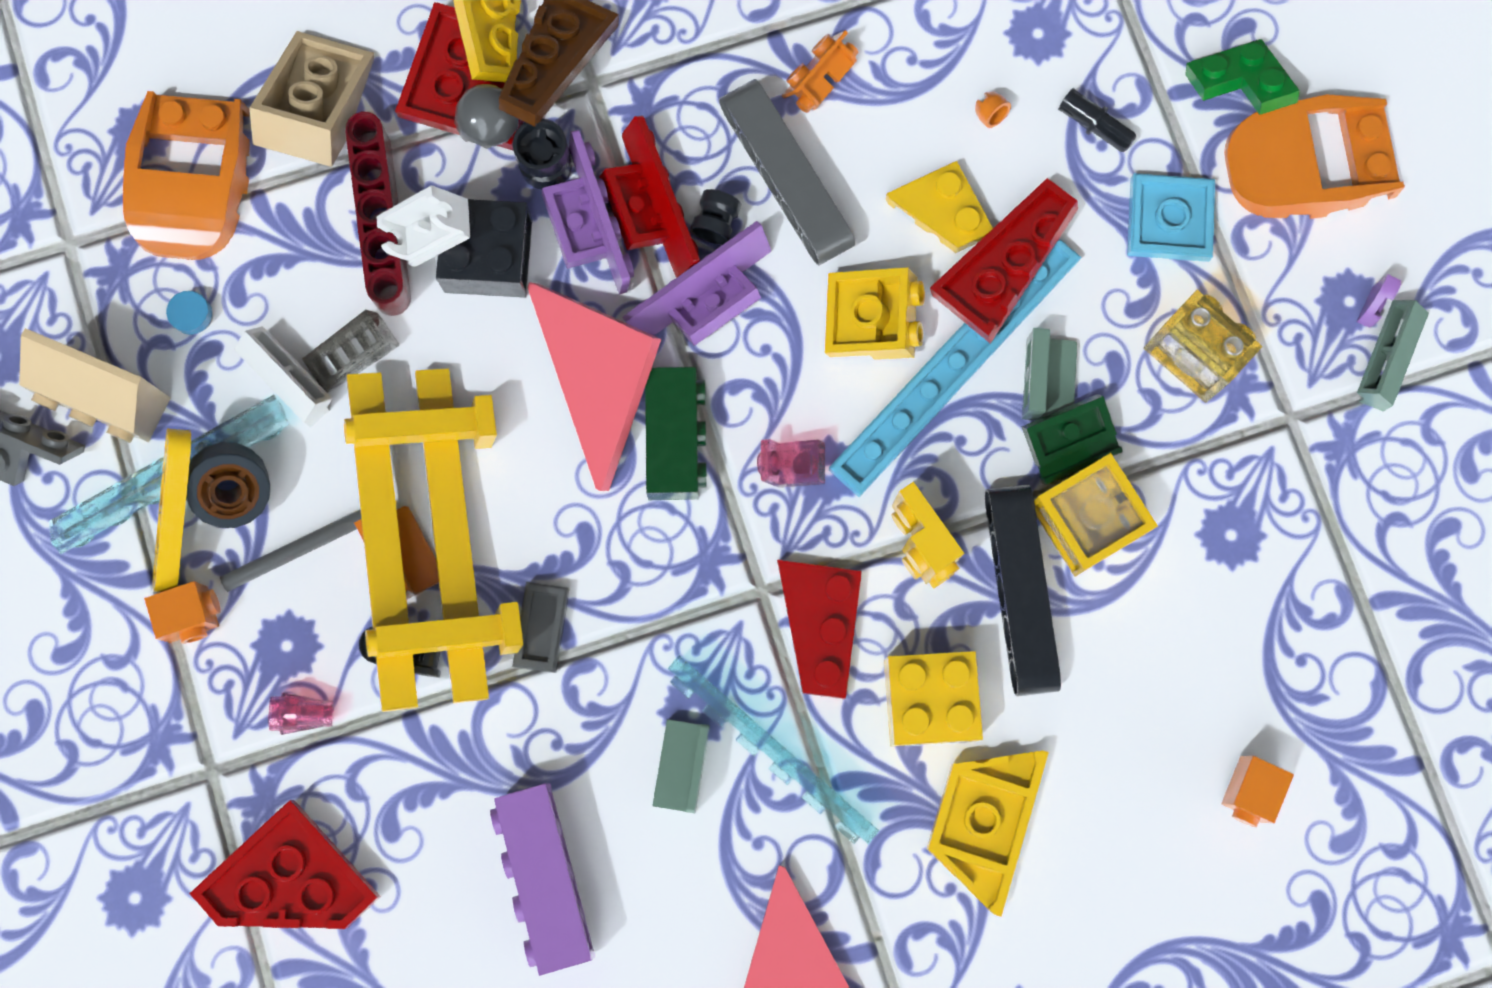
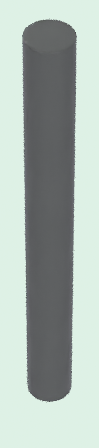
M360 509L221 576L220 581L224 589L229 592L357 530L354 522L361 519Z

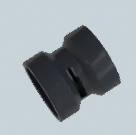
M706 189L703 191L699 202L701 207L700 214L694 217L690 231L693 235L704 241L723 245L731 238L733 230L730 225L732 220L738 217L742 203L736 197L726 192Z

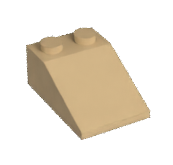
M296 31L250 106L253 145L332 167L346 142V123L357 111L374 61V53Z

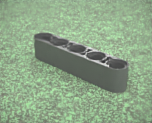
M753 79L720 97L719 104L724 116L816 265L820 266L854 247L855 239L848 224L757 79Z

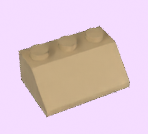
M25 328L21 334L19 385L34 393L31 401L53 411H56L58 405L71 409L69 417L91 427L94 426L96 420L109 426L106 433L128 443H131L134 437L149 443L171 397L138 375Z

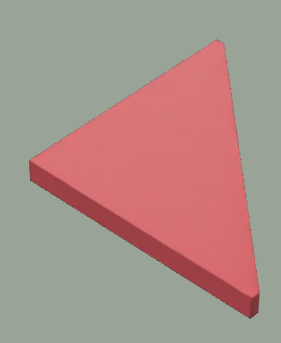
M529 282L527 288L595 488L599 491H609L661 339L546 286Z
M779 865L744 988H849L785 867Z

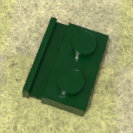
M1099 394L1021 426L1034 463L1039 469L1041 482L1046 485L1083 470L1110 453L1115 456L1123 452L1122 447L1117 442L1115 436L1117 433L1104 396Z

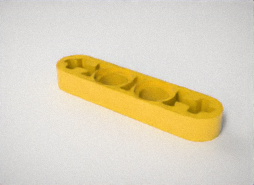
M171 428L166 430L153 567V592H163L178 587L191 452V430Z

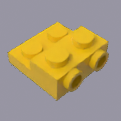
M908 267L828 273L825 354L829 357L870 355L874 360L915 358V347L922 346L923 344L922 323L916 321V306H923L925 301L923 282L917 281L918 277Z
M913 481L898 492L891 506L895 511L891 514V517L904 535L908 533L912 535L902 549L906 555L902 558L904 566L915 580L921 577L925 584L929 583L935 589L960 569L956 563L965 553Z

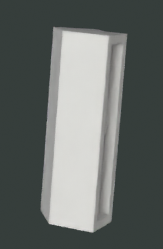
M263 326L244 331L234 350L283 402L311 428L330 411L327 406L331 402L332 397Z

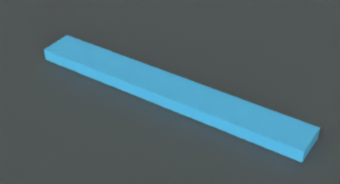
M1059 238L991 344L964 323L833 462L828 470L860 498L1075 267L1082 257Z

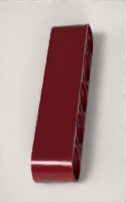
M361 111L348 119L345 135L365 289L368 297L381 313L388 316H396L407 310L411 303L407 260L392 255L384 259H375V254L382 248V244L393 242L398 245V240L393 233H386L378 228L377 220L370 219L374 210L378 208L389 210L399 204L391 141L380 119L371 112ZM377 132L372 140L367 142L360 141L365 133ZM382 170L377 179L372 181L365 180L366 175L370 171ZM390 285L398 286L397 292L393 297L389 299L380 298V293L385 287Z

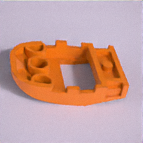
M147 91L126 142L123 173L124 220L136 243L146 252L158 257L201 260L220 252L233 237L240 217L237 213L242 194H247L249 178L246 176L247 156H249L250 140L243 133V116L250 117V109L241 99H234V102L156 95L154 91ZM149 139L224 145L220 174L215 176L141 169L144 147H147Z
M1326 94L1298 100V103L1259 115L1256 112L1250 115L1231 131L1224 149L1229 183L1235 199L1243 208L1257 216L1287 218L1289 215H1309L1310 219L1327 217L1329 213L1344 209L1350 211L1364 207L1372 198L1387 194L1388 200L1396 198L1405 188L1404 181L1400 182L1392 147L1384 109L1387 105V100L1382 98ZM1323 112L1338 114L1352 186L1322 189L1308 114Z

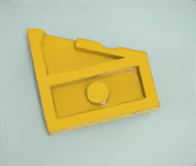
M957 161L886 194L885 200L892 208L896 206L915 219L914 223L927 233L935 234L942 244L955 253L977 244L993 229Z

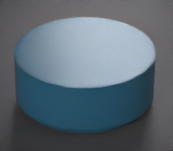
M182 291L170 299L166 315L169 323L179 332L193 335L202 332L208 327L212 319V308L209 302L199 293Z

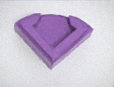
M1388 274L1376 283L1369 293L1357 322L1368 328L1374 326L1382 317L1380 314L1387 299L1393 300L1402 280Z

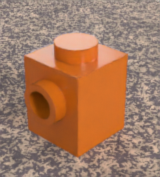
M196 581L144 598L155 639L168 643L181 640L182 644L192 643L208 636L207 630L219 627L216 614L221 612L218 597L213 589H209L208 586Z
M1240 756L1221 805L1234 810L1231 816L1233 819L1251 827L1257 828L1259 822L1275 824L1294 774L1256 756Z

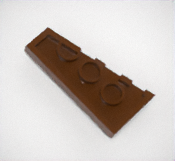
M544 0L542 6L539 5L530 33L526 34L522 43V52L519 59L515 60L501 91L499 110L536 126L616 30L619 14L589 0Z

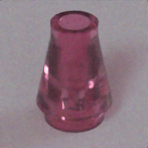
M282 692L281 696L270 697L269 731H280V735H286L320 727H333L334 701H324Z

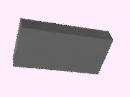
M526 582L520 616L523 646L518 653H514L512 667L557 673L570 591L568 587Z

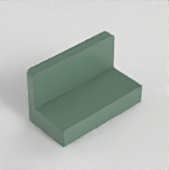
M1032 329L1026 339L1022 419L1038 420L1074 404L1077 360L1076 341L1050 339V329Z
M667 719L653 807L692 814L696 813L710 730L709 725Z

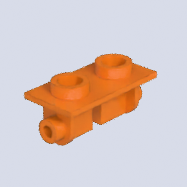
M845 30L832 37L826 34L813 47L811 52L815 56L806 66L802 63L787 78L786 82L790 86L781 96L787 98L795 94L799 98L796 101V105L803 112L808 113L811 109L816 110L834 88L824 78L826 73L837 83L857 62L856 56L859 53L857 48L849 42H846L845 45L842 42L848 32Z

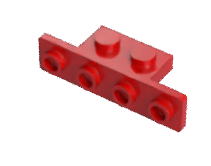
M643 115L634 116L622 133V140L632 165L604 169L599 178L604 181L608 201L618 221L627 250L663 244L677 278L700 262L698 247L690 236L684 220L683 208L677 202L670 185L668 170L661 162L655 146L654 134L648 128Z

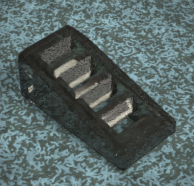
M365 309L303 357L302 360L317 383L329 393L347 381V374L360 373L398 347L399 342L377 312ZM368 329L376 339L374 344L365 332ZM356 338L364 351L359 354L350 340ZM342 348L350 360L348 364L344 363L336 349ZM326 356L329 358L337 370L335 374L331 375L321 360Z

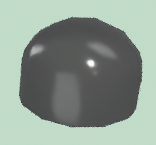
M479 84L464 92L456 104L454 124L460 137L465 142L469 141L488 149L492 146L508 142L516 132L519 119L499 110V96L502 88L492 84Z

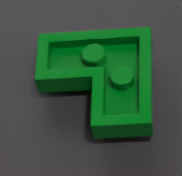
M1262 39L1186 63L1185 76L1203 101L1241 89L1259 115L1298 103L1300 90Z

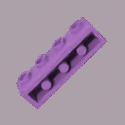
M545 783L494 798L496 808L490 809L491 822L495 834H503L507 851L501 853V860L507 879L514 878L518 895L512 897V903L518 923L525 922L529 939L525 940L523 945L529 967L536 966L538 975L542 976L592 961L596 956L551 784Z

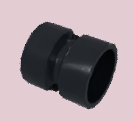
M543 118L536 126L526 122L522 124L515 132L512 144L516 161L525 181L532 187L541 190L544 187L564 183L570 176L572 160L566 136L561 127L552 120Z

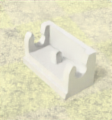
M431 185L377 216V227L386 233H393L398 240V245L393 242H386L382 244V249L389 255L407 260L409 265L416 267L469 239L468 199Z

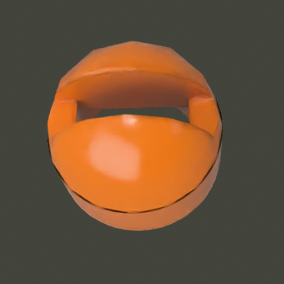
M995 91L985 92L984 96L986 99L983 102L977 99L975 104L976 116L987 128H993L1000 124L1011 110V103L1003 95Z

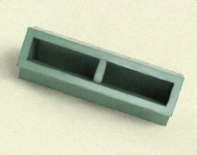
M1416 300L1392 301L1357 391L1361 396L1359 402L1382 412L1391 408L1395 403L1429 312ZM1401 318H1402V319H1404V320H1403L1402 325H1401V327H1400V330H1399V333H1398L1397 338H1396V340H1395V343H1394L1393 347H1390L1391 344H1392V341H1393V339H1394L1395 333H1396V331H1397V328H1398V326H1399L1400 320H1401ZM1385 360H1387V363H1386L1385 369H1384V371H1383V374H1382V376H1381V379H1380V381H1379L1378 387H1377V389H1374V387H1375V385H1376V382H1377V380H1378V377H1379V375H1380L1381 369H1382V367H1383V364H1384Z

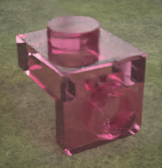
M772 439L761 440V452L757 456V469L761 475V481L778 488L825 484V442L818 439L778 443Z

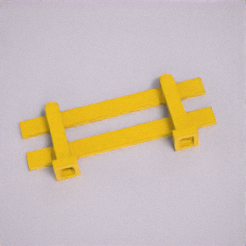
M449 368L415 370L419 410L386 412L381 372L347 374L351 418L344 419V437L346 444L354 445L373 626L372 630L365 631L366 649L368 657L376 656L381 711L388 712L418 708L413 654L447 651L453 704L488 700L489 693L483 647L499 645L500 655L518 653L523 646L518 602L501 603L495 615L479 616L458 440L474 439L475 449L492 448L497 436L492 395L474 396L471 407L454 408ZM423 442L443 620L409 623L389 445Z

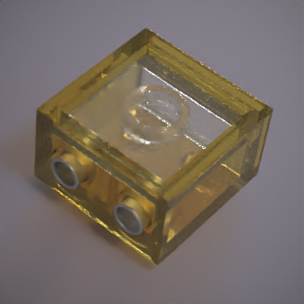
M1196 290L1143 349L1203 402L1207 403L1237 376L1263 346L1256 341V336L1249 327L1242 323H1236L1223 312L1222 305L1214 297L1207 294L1203 295L1199 290Z

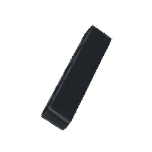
M1027 484L986 489L985 509L1013 692L1016 697L1059 692L1061 690V674L1031 487Z

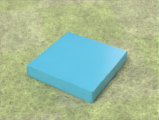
M1133 173L1130 178L1127 256L1209 262L1213 258L1215 179Z

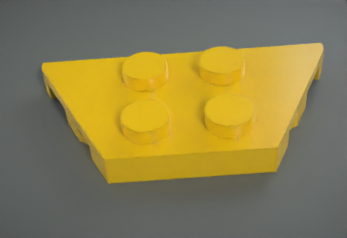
M1044 750L951 764L926 849L992 914L1002 917L1049 754V752Z

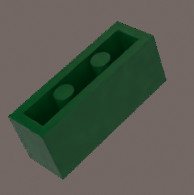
M696 367L651 368L645 386L646 495L648 501L699 500V488H707L706 462H698V446H706V421H698V405H706L705 380H697Z

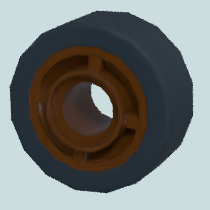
M219 442L204 447L192 457L189 463L186 500L191 511L202 522L217 528H237L251 523L265 509L270 498L269 475L263 459L251 448L239 443ZM225 480H232L238 483L231 490H222L217 487L220 482Z

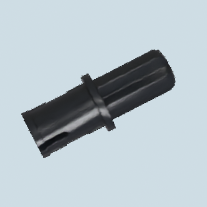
M1074 87L1059 105L1058 110L1087 129L1086 134L1090 135L1093 132L1120 152L1127 151L1136 138L1135 132L1107 113L1108 107L1104 106L1101 108Z

